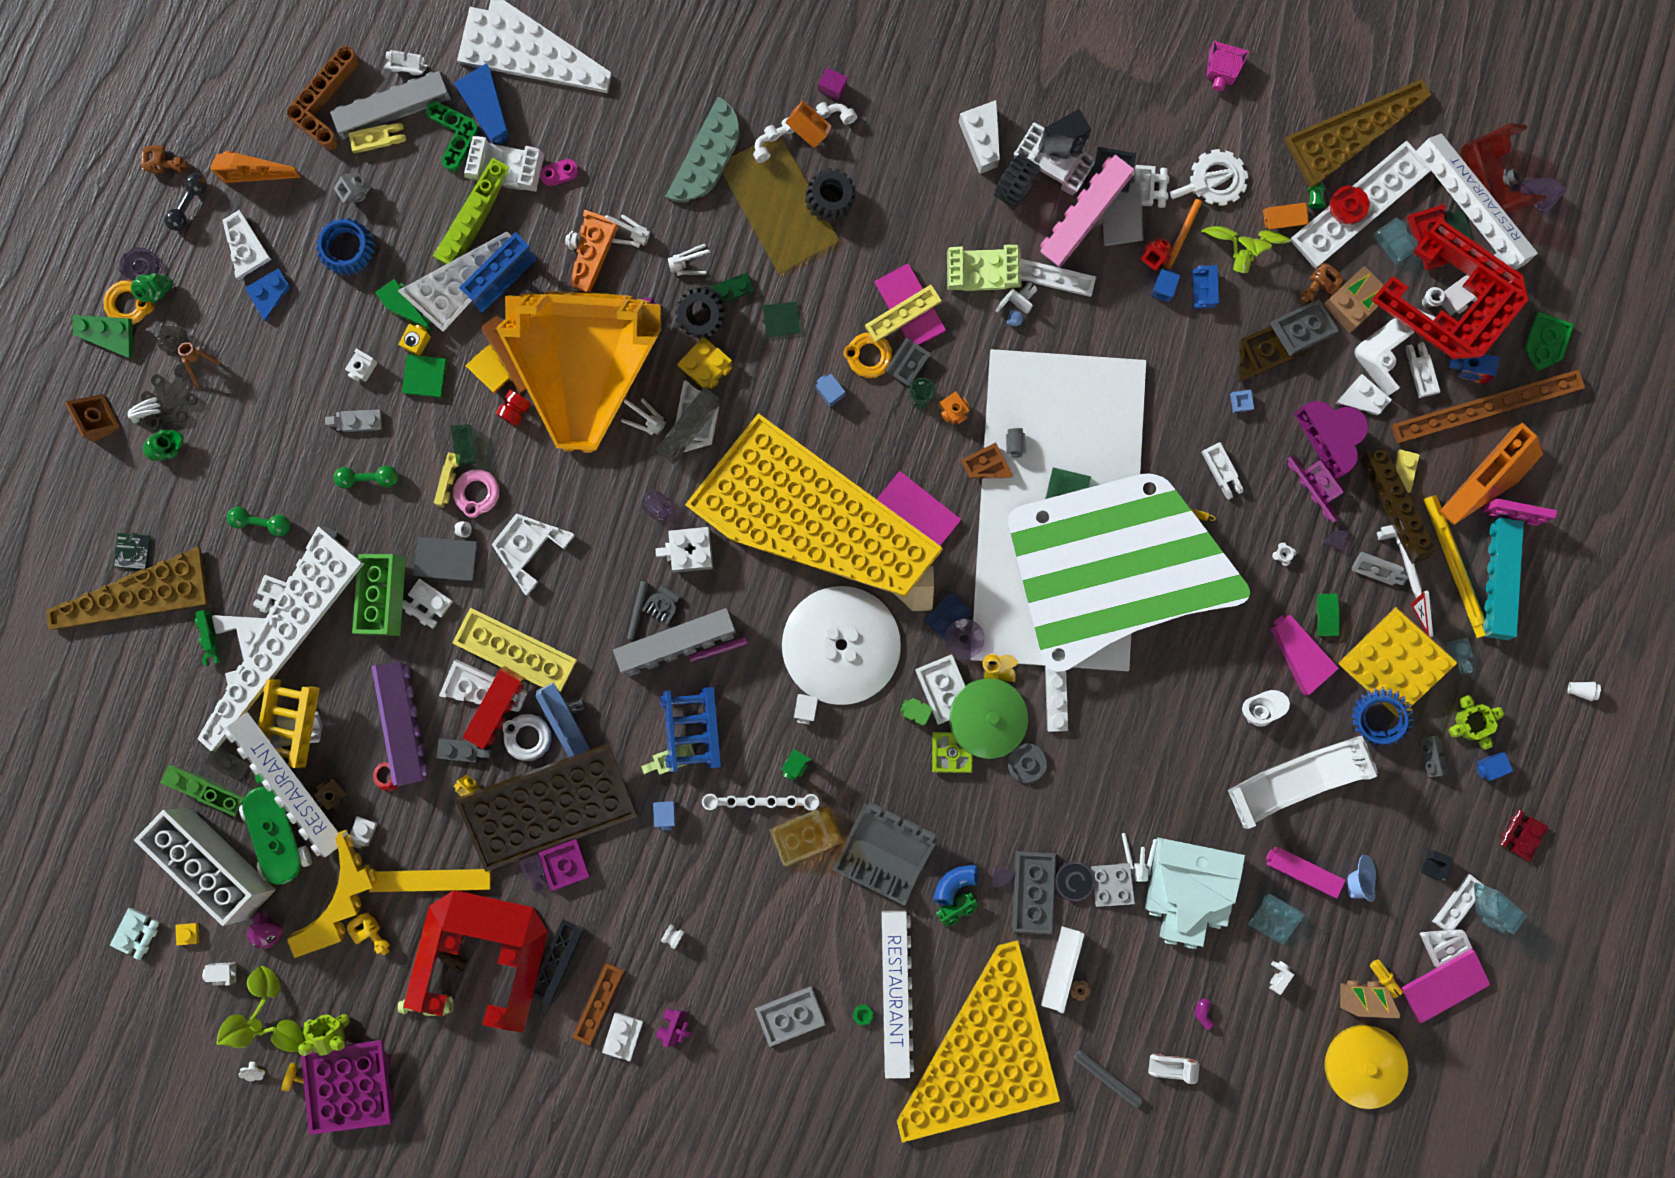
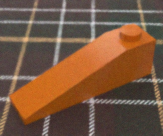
M233 151L216 154L210 166L211 171L224 183L301 178L300 172L295 167Z

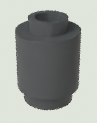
M1023 428L1007 430L1006 452L1011 454L1012 458L1022 457V454L1026 453L1025 433H1023Z

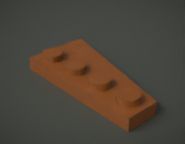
M495 316L485 323L481 330L492 349L496 351L500 363L504 365L508 372V377L516 386L518 394L521 395L527 389L496 329L502 320Z

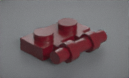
M1518 809L1516 814L1511 816L1509 820L1511 823L1507 830L1503 831L1501 835L1502 840L1499 845L1507 848L1509 843H1512L1510 852L1530 862L1549 826L1531 816H1528L1524 822L1522 819L1525 812ZM1520 827L1521 830L1516 838L1514 834L1517 828Z

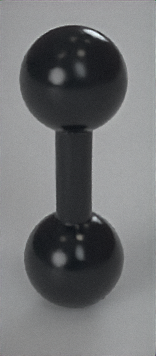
M198 173L189 174L185 178L186 194L177 209H170L164 215V223L170 230L179 231L186 226L187 217L184 212L194 195H201L207 189L206 179Z

